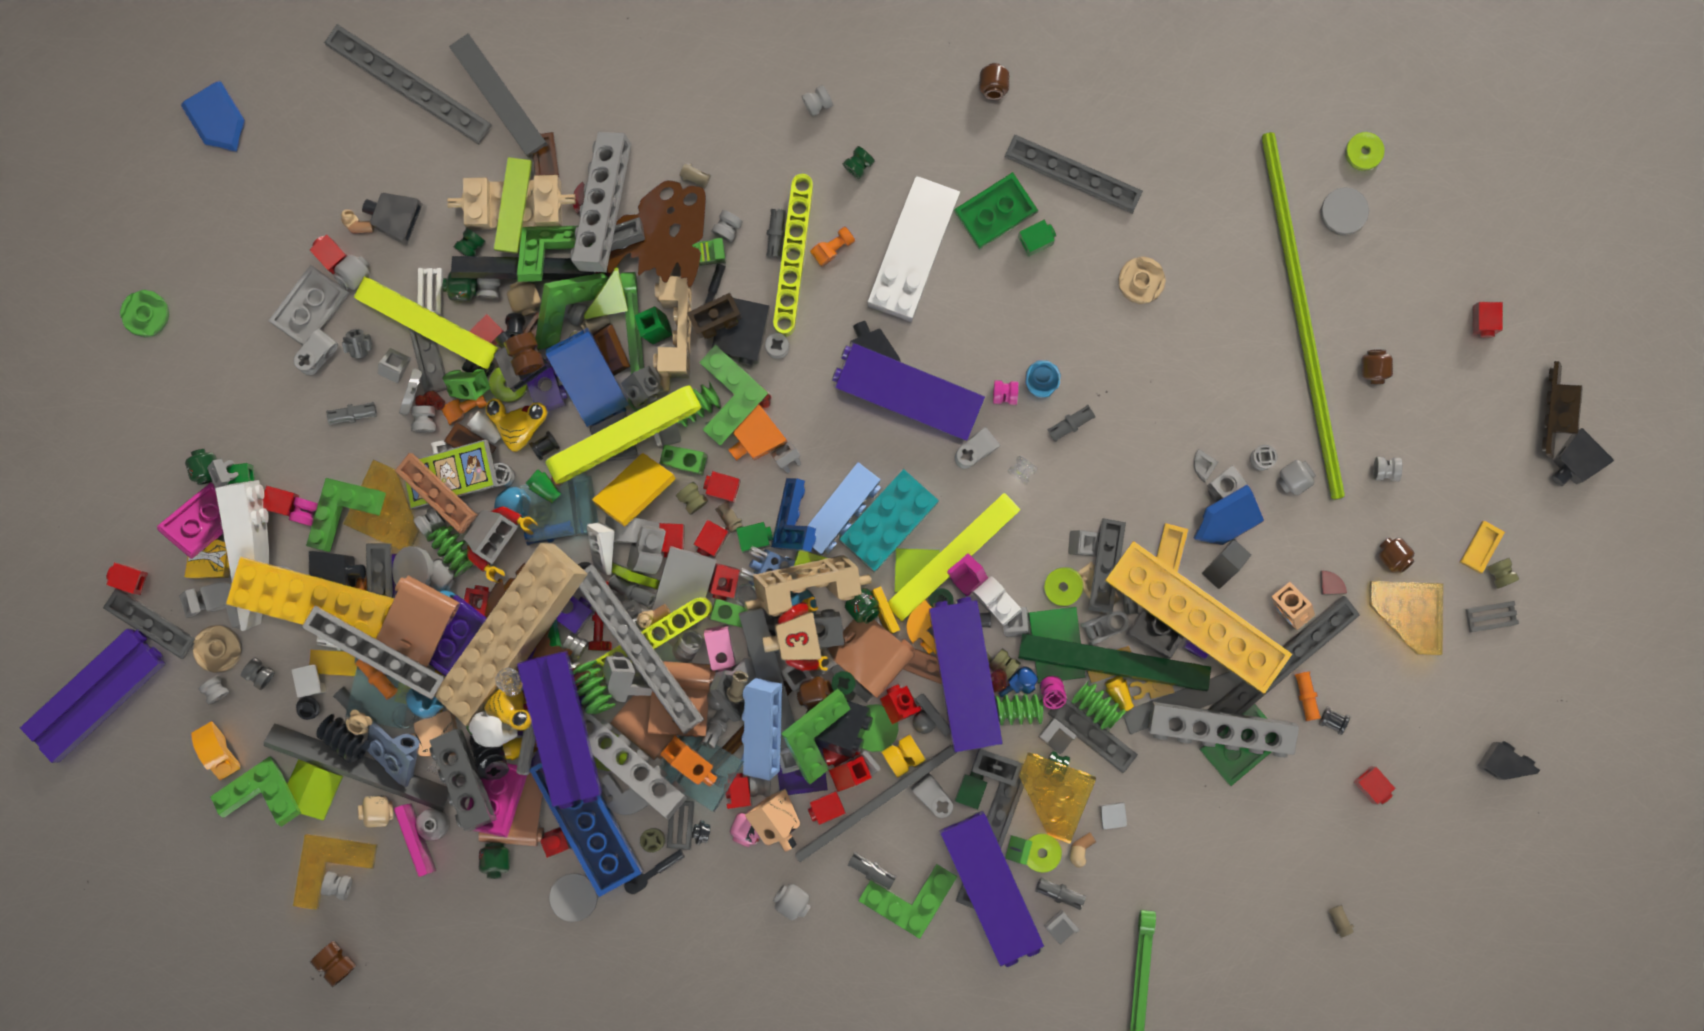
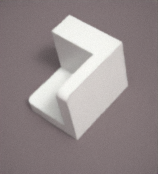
M316 665L292 669L298 698L326 693L325 683H320Z

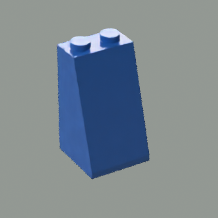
M588 328L546 349L547 358L586 427L590 425L595 426L605 421L604 418L611 414L615 416L626 411L625 407L629 403Z

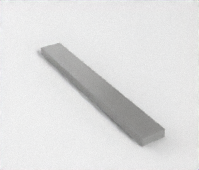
M591 564L584 569L588 575L579 586V589L683 734H686L701 723L704 718L595 566Z

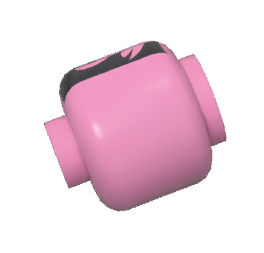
M741 812L736 815L730 828V834L733 836V841L750 847L751 844L755 845L759 842L760 836L745 816L747 813Z

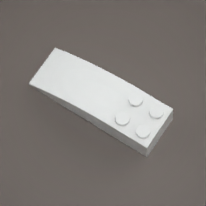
M916 176L870 294L868 307L912 323L959 197V191Z
M259 480L215 488L232 582L240 556L269 564L267 530L269 516L266 508H263L264 489L260 485ZM237 607L241 631L261 624L263 614Z

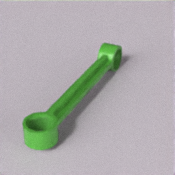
M626 272L621 273V281L628 306V311H625L630 371L632 374L644 368L642 337L634 317L639 314L636 273ZM628 397L629 406H630L635 412L641 410V409L635 408V407L633 406V404H632V401H631L630 398Z
M1140 910L1139 935L1130 1031H1144L1152 942L1156 926L1155 911Z

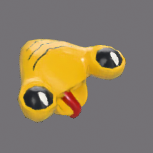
M493 398L487 402L485 408L486 415L496 425L503 442L514 452L520 451L528 443L537 428L546 420L548 414L547 407L540 402H534L530 406H524L506 413L505 406L501 400Z
M518 669L511 674L508 682L489 698L484 709L489 716L499 718L501 722L510 725L512 728L525 730L530 727L531 718L525 694L522 691L523 686Z

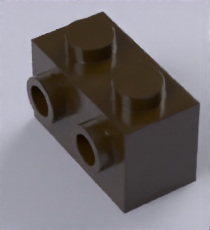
M731 293L687 312L698 338L704 337L705 340L717 335V330L721 328L730 329L739 324L738 320L742 319Z

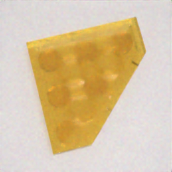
M373 460L361 486L386 493L380 516L350 509L343 524L384 543H392L393 547L400 550L413 546L419 530L414 522V516L399 475L395 472L396 469Z
M1370 581V607L1416 655H1443L1444 583Z
M1028 752L1019 777L1047 835L1071 843L1095 784L1096 777Z

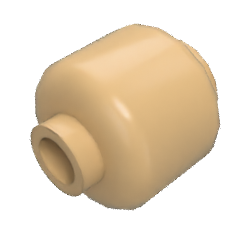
M526 281L510 285L511 289L507 292V298L514 313H522L523 316L536 313L535 308L541 304V300L535 284Z
M384 795L365 797L363 805H358V820H363L367 828L387 826L389 820H393L392 801H388V798Z

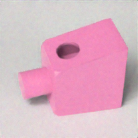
M728 624L705 629L704 637L711 669L718 672L724 670L732 671L731 667L735 666L736 662ZM723 652L725 653L726 658L722 660L718 659L717 654Z

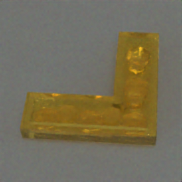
M305 834L293 906L314 910L319 909L326 862L373 869L378 844Z

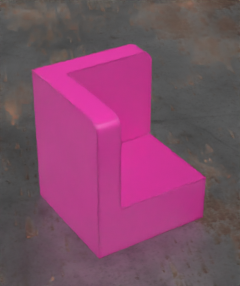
M969 553L947 571L952 583L965 596H969L988 579L984 568Z

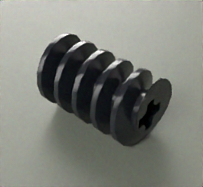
M330 714L317 728V738L323 740L333 751H337V754L344 757L346 762L358 761L369 749L371 741L365 740L363 742L364 735L356 736V734L348 730L346 723L342 725V717L334 720L335 715Z
M471 734L469 741L479 776L486 780H496L504 777L508 773L509 767L506 764L507 760L503 746H482L474 740Z

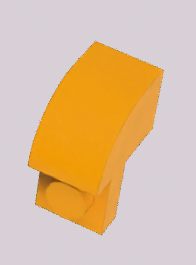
M924 600L910 614L906 631L912 644L920 638L922 640L920 643L922 648L929 655L932 652L937 655L934 637L927 631L932 627L929 615V608L932 607Z
M213 721L191 733L192 743L200 761L219 780L241 769L240 763L226 746L225 736Z

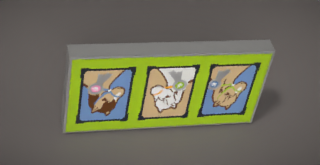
M481 440L418 458L458 497L498 486L488 440ZM404 481L410 509L428 506L429 504Z

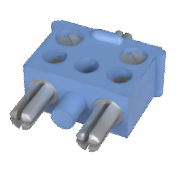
M752 546L750 549L762 554V556L749 550V554L760 560L759 562L751 560L749 564L750 568L755 569L754 573L744 568L740 569V571L752 577L739 572V576L750 580L749 583L755 586L753 575L764 573L767 569L768 571L791 567L795 561L790 557L786 556L784 558L767 549L762 551Z

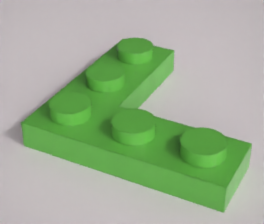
M577 226L522 227L517 270L518 282L542 281L545 249L574 248Z
M598 273L544 284L535 337L539 350L550 348L560 342L566 305L594 300L604 283L608 280L607 275Z
M715 345L699 363L734 394L703 429L720 446L768 392Z
M325 478L306 546L330 552L343 507L380 516L386 493Z
M838 689L781 733L804 779L809 784L829 770L814 738L850 710L844 694Z
M271 756L210 797L218 815L222 818L241 807L259 793H262L276 824L280 827L301 814L275 759Z
M936 864L912 905L870 880L858 901L920 939L957 876Z

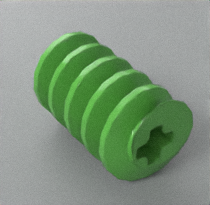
M710 381V388H707L704 384L700 385L701 393L693 389L702 408L678 423L687 427L688 418L696 422V414L702 418L705 417L704 409L712 413L713 404L718 409L721 408L720 399Z
M443 526L430 534L426 540L428 542L433 541L431 545L433 549L440 548L437 555L440 557L445 556L443 562L446 564L451 563L449 570H457L454 575L457 578L468 571L474 564L467 557V549L462 548L466 541H456L460 533L451 534L453 527Z
M596 660L587 662L572 671L573 675L585 671L591 672L590 675L589 673L582 675L575 683L583 681L576 687H582L578 691V696H585L581 703L582 705H589L585 709V713L594 715L607 711L616 705L615 703H607L612 695L603 694L607 690V686H600V683L605 679L604 677H596V674L601 669L592 668L597 662Z
M1088 681L1073 697L1072 703L1075 704L1081 701L1080 711L1088 708L1087 717L1095 714L1094 723L1103 721L1100 727L1101 730L1107 727L1111 729L1124 715L1126 710L1123 709L1117 712L1119 704L1115 703L1110 706L1111 697L1102 699L1104 690L1096 693L1097 684L1088 686Z
M1026 694L1023 695L1020 701L1017 695H1013L1011 702L1008 695H1004L1002 702H1000L998 695L994 696L1000 725H1004L1006 718H1008L1010 725H1013L1015 718L1018 719L1020 725H1023L1025 718H1027L1029 724L1033 723L1034 718H1037L1038 723L1042 724V696L1039 701L1037 695L1033 694L1031 701H1029Z

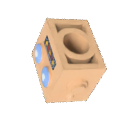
M1291 582L1272 596L1277 612L1283 615L1287 622L1296 630L1315 616L1311 602Z

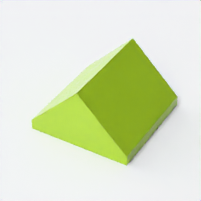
M298 759L287 785L301 814L324 821L343 776Z

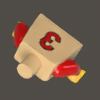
M810 597L792 606V608L779 617L778 624L774 625L776 636L762 638L765 652L779 650L780 658L785 660L788 666L798 670L826 671L828 667H822L821 663L823 659H828V657L821 656L812 613L817 611L818 607H811L810 601L815 599V597Z

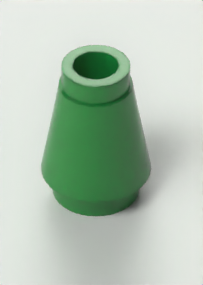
M539 469L525 483L529 486L528 489L551 504L562 494L545 472L542 473Z

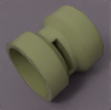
M695 482L688 484L676 494L680 502L687 504L686 510L690 515L698 511L709 501L705 495L699 494V487Z
M1510 557L1487 567L1489 573L1496 578L1494 583L1497 589L1519 580L1517 573L1512 572Z
M1002 648L990 662L989 668L993 671H998L1001 678L1007 681L1020 666L1021 662L1016 658L1012 659L1009 657L1008 652Z

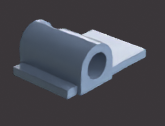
M373 721L369 726L367 740L371 742L367 752L385 768V771L397 783L402 784L404 787L409 786V781L414 775L420 745L419 740L410 734H402L392 739ZM409 739L413 741L412 747L402 746V740Z

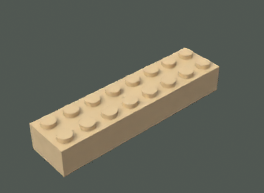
M540 543L442 681L434 697L465 726H469L476 714L485 711L484 708L489 698L508 682L511 674L518 669L517 664L528 659L588 573L555 544Z

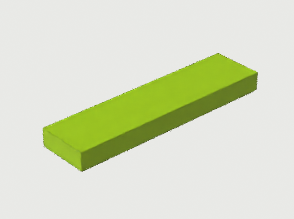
M508 157L494 244L495 251L519 253L532 168L531 160Z

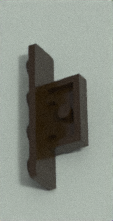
M1554 361V367L1549 369V381H1552V391L1548 390L1547 405H1550V412L1545 414L1544 421L1545 428H1548L1547 437H1543L1542 451H1546L1548 458H1554L1556 433L1579 434L1583 386L1560 384L1562 372L1560 361Z

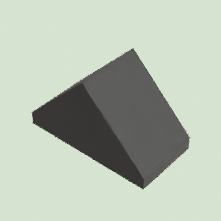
M1233 539L1202 574L1215 587L1220 589L1240 571L1251 557V554Z
M978 748L971 771L1016 786L1023 763Z

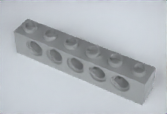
M598 132L596 141L593 142V158L588 166V183L584 186V203L580 206V222L575 230V247L571 250V260L579 271H607L631 149V142L625 133Z
M316 605L302 628L430 699L433 698L444 679L443 676Z
M1152 702L1148 731L1150 734H1154L1153 737L1157 739L1167 740L1168 736L1177 737V741L1183 743H1192V740L1201 741V745L1215 747L1216 743L1224 744L1225 748L1230 750H1239L1240 747L1249 748V752L1263 754L1264 751H1271L1274 756L1287 758L1288 754L1295 755L1299 726L1294 722ZM1173 718L1181 719V725L1176 729L1169 728V722ZM1196 722H1204L1205 728L1203 731L1198 733L1193 731V725ZM1221 725H1227L1229 728L1228 733L1224 736L1217 735V729ZM1244 729H1252V736L1249 739H1241V732ZM1269 732L1276 733V739L1272 743L1265 742V736Z
M588 705L581 706L585 724L589 722L594 724L593 731L588 734L593 755L669 820L686 801L687 797L683 794L685 789L676 781L672 784L667 781L665 777L668 774L658 765L652 768L647 763L650 758L643 752L638 750L635 753L630 749L629 746L632 743L622 734L619 737L615 736L611 732L614 727L606 720L602 719L599 722L594 717V714H586L585 709ZM611 738L612 745L610 748L603 750L601 748L602 740ZM628 753L630 755L629 762L625 765H620L618 761L620 755ZM640 769H647V778L638 781L636 778L637 772ZM659 784H664L666 786L664 795L655 796V787Z

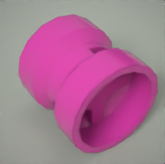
M994 380L993 404L1008 402L1009 405H1017L1018 381L1003 383L1001 380Z
M295 497L293 503L295 508L290 513L288 520L312 526L314 521L312 515L313 512L317 511L318 503Z
M1048 676L1041 681L1040 690L1044 705L1049 709L1061 708L1067 701L1061 678Z

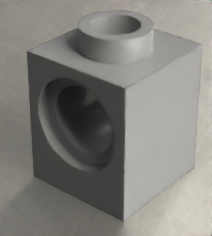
M1232 465L1207 485L1210 488L1208 493L1218 502L1248 483ZM1222 480H1226L1231 484L1230 492L1221 490L1220 482Z

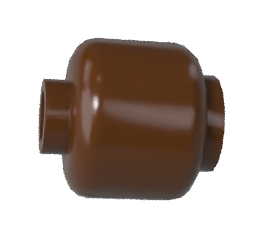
M991 63L981 69L979 89L986 98L998 100L1008 93L1010 74L1005 67L999 63Z
M1385 349L1368 350L1367 354L1362 356V377L1370 380V384H1384L1385 379L1393 376V358L1391 354L1386 353Z
M1388 538L1379 546L1382 550L1378 557L1391 572L1399 571L1402 573L1414 563L1413 557L1415 553L1402 538H1395L1393 540Z
M817 676L803 681L796 695L801 706L804 705L810 711L832 694L834 690L829 680Z

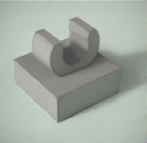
M791 441L770 453L778 466L787 473L791 472L788 468L790 462L795 461L798 466L801 465V461L798 458L801 455Z
M222 458L216 459L207 467L215 488L226 486L229 481L234 480L238 476V472L231 474L226 470L227 467H231L234 464L232 460L223 463Z
M193 588L185 590L179 595L186 618L196 616L201 610L206 609L205 604H201L198 601V597H202L201 591L195 593Z

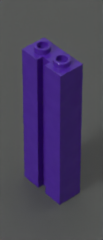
M851 342L850 346H845L841 355V359L844 360L842 368H836L832 377V381L835 382V388L963 440H968L985 396Z
M971 597L957 599V604L948 605L947 601L933 603L934 608H929V615L954 752L1003 744L977 600L972 601Z
M126 629L20 727L25 735L39 746V750L51 763L61 762L165 665L161 659L163 655L155 647L151 648L145 642L147 640L146 636L138 629L136 631L134 629Z
M568 651L519 662L517 666L552 807L559 805V809L574 806L573 801L581 799L583 803L598 800L597 796L601 795L602 789Z
M981 811L959 823L939 830L1000 967L1003 965L1010 967L1018 963V958L1025 955L1031 957L1040 953V948L1044 947V944L985 813Z

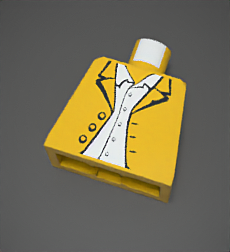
M216 539L193 559L187 557L184 575L186 578L211 579L229 578L230 576L226 544L223 541Z

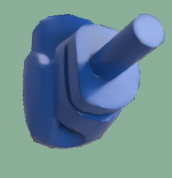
M1023 666L1008 679L1010 685L998 694L1001 698L1012 690L1017 694L1020 691L1030 694L1036 690L1035 684L1038 679L1031 668Z

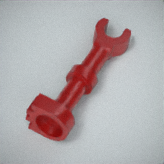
M595 611L594 615H592V621H594L593 641L588 642V650L611 651L612 643L610 641H603L604 622Z

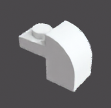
M992 576L973 591L975 597L1003 626L1022 611L1002 585Z

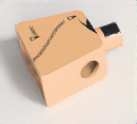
M446 710L432 718L414 723L415 733L410 735L415 736L419 740V756H431L429 748L432 746L429 740L458 729L456 717L449 710ZM409 739L403 740L404 746L412 747L413 741Z
M786 789L766 797L745 815L766 845L779 841L784 852L791 850L797 845L791 833L800 826V822Z

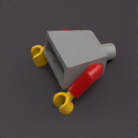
M502 506L491 511L482 510L470 524V528L464 535V539L468 543L467 557L482 572L486 571L488 580L499 583L495 580V574L499 573L505 576L503 570L491 567L490 564L494 563L518 528L517 525L520 524L527 534H534L528 529V526L530 524L538 526V524L531 517L522 518L521 514Z

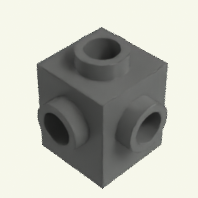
M650 366L633 372L621 383L635 408L642 404L648 406L658 400L657 395L664 390Z

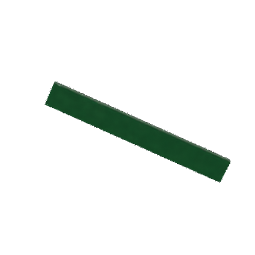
M1023 633L1018 654L1019 659L1201 691L1209 690L1212 668L1206 665Z

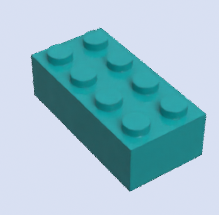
M903 469L839 540L875 573L932 511L939 500Z

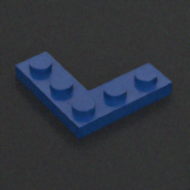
M786 478L773 536L774 540L771 545L772 548L811 552L812 547L815 545L816 528L795 525L800 516L799 506L805 493V480Z

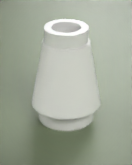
M478 411L467 424L472 432L493 444L501 438L496 425L489 419L486 413L482 414Z

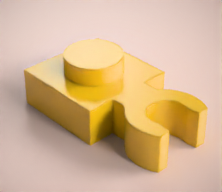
M1136 681L1129 684V687L1138 686L1140 688V694L1132 696L1134 700L1143 698L1146 693H1149L1150 699L1174 693L1172 685L1145 681L1146 683Z

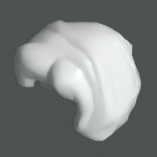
M486 711L476 714L469 724V731L472 733L474 740L485 747H499L517 737L516 729L501 722L499 718L489 716Z

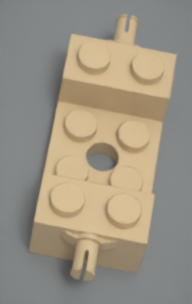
M558 175L534 176V180L529 181L523 227L562 226V204H576L575 194L561 195V181ZM487 177L463 178L461 198H447L448 208L462 207L464 225L470 230H497L504 181L490 182Z
M672 272L667 283L662 281L661 276L659 283H655V297H657V301L661 303L663 308L674 309L673 318L676 325H678L677 330H673V345L675 347H658V354L653 355V367L659 373L660 384L664 389L662 392H670V378L690 379L691 321L687 312L691 311L692 286L688 287L687 278L682 279L681 277L673 276Z
M845 555L755 574L753 579L757 599L745 601V609L749 611L762 607L769 615L781 616L785 611L792 608L790 591L799 593L812 586L826 587L838 599L844 601L851 600L856 595L862 594L861 585L871 584L870 574L859 576L858 566Z

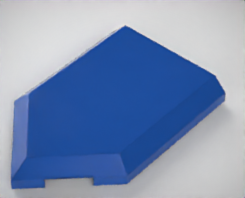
M221 81L211 84L182 102L181 107L205 145L237 152L245 119Z
M1245 485L1207 507L1202 516L1204 518L1202 524L1196 530L1193 538L1195 540L1224 545L1264 522L1250 487Z

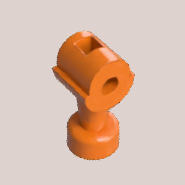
M847 227L841 228L838 231L839 236L828 243L820 242L810 250V253L821 267L831 262L837 256L835 251L843 244L849 246L855 242V238Z
M483 395L476 400L467 399L463 402L455 399L442 406L441 411L451 426L456 422H461L464 419L465 413L478 406L480 409L485 407L487 401Z

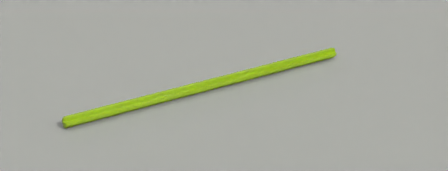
M1268 132L1263 134L1261 138L1331 498L1336 500L1345 497L1276 137L1274 132Z

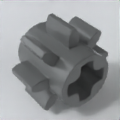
M361 329L348 331L346 337H343L342 342L344 353L350 352L352 358L366 356L368 350H371L372 345L370 334L364 335Z

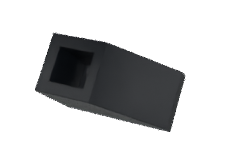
M1505 741L1502 743L1493 742L1478 764L1480 768L1500 780L1535 775L1540 771V769L1534 766L1536 763L1534 760L1526 755L1519 756L1514 752L1516 748Z

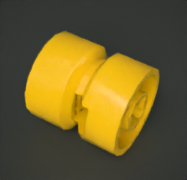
M910 734L899 740L897 747L891 745L882 751L883 756L897 778L907 773L909 766L916 767L926 761Z

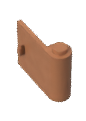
M411 576L402 577L396 585L395 590L398 592L376 640L427 667L446 626L452 621L458 611L460 602Z
M853 619L843 631L844 645L828 648L836 663L845 671L850 672L876 698L883 693L915 656L912 652L915 648L905 639L900 642L875 620L865 624L864 622L857 623Z
M663 661L704 720L689 732L683 734L652 691L648 734L706 737L708 716L707 693L710 690V683L712 684L716 670H712L710 664Z
M633 695L616 714L610 724L650 758L655 760L658 757L661 760L663 758L660 755L675 735L648 734L651 696Z
M531 772L527 775L508 837L479 832L480 842L537 847L540 840L544 838V828L540 827L539 822L543 794Z

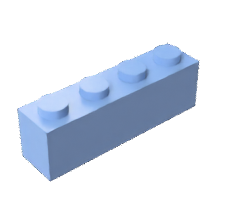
M859 462L808 524V526L816 528V542L812 549L821 556L825 552L829 554L837 544L834 541L839 534L844 535L852 525L849 523L854 515L859 517L866 508V505L863 503L870 496L873 499L881 489L878 485L881 479Z
M755 678L743 690V699H745V709L742 715V720L744 721V732L742 735L744 753L741 763L743 765V775L770 781L780 771L782 683Z

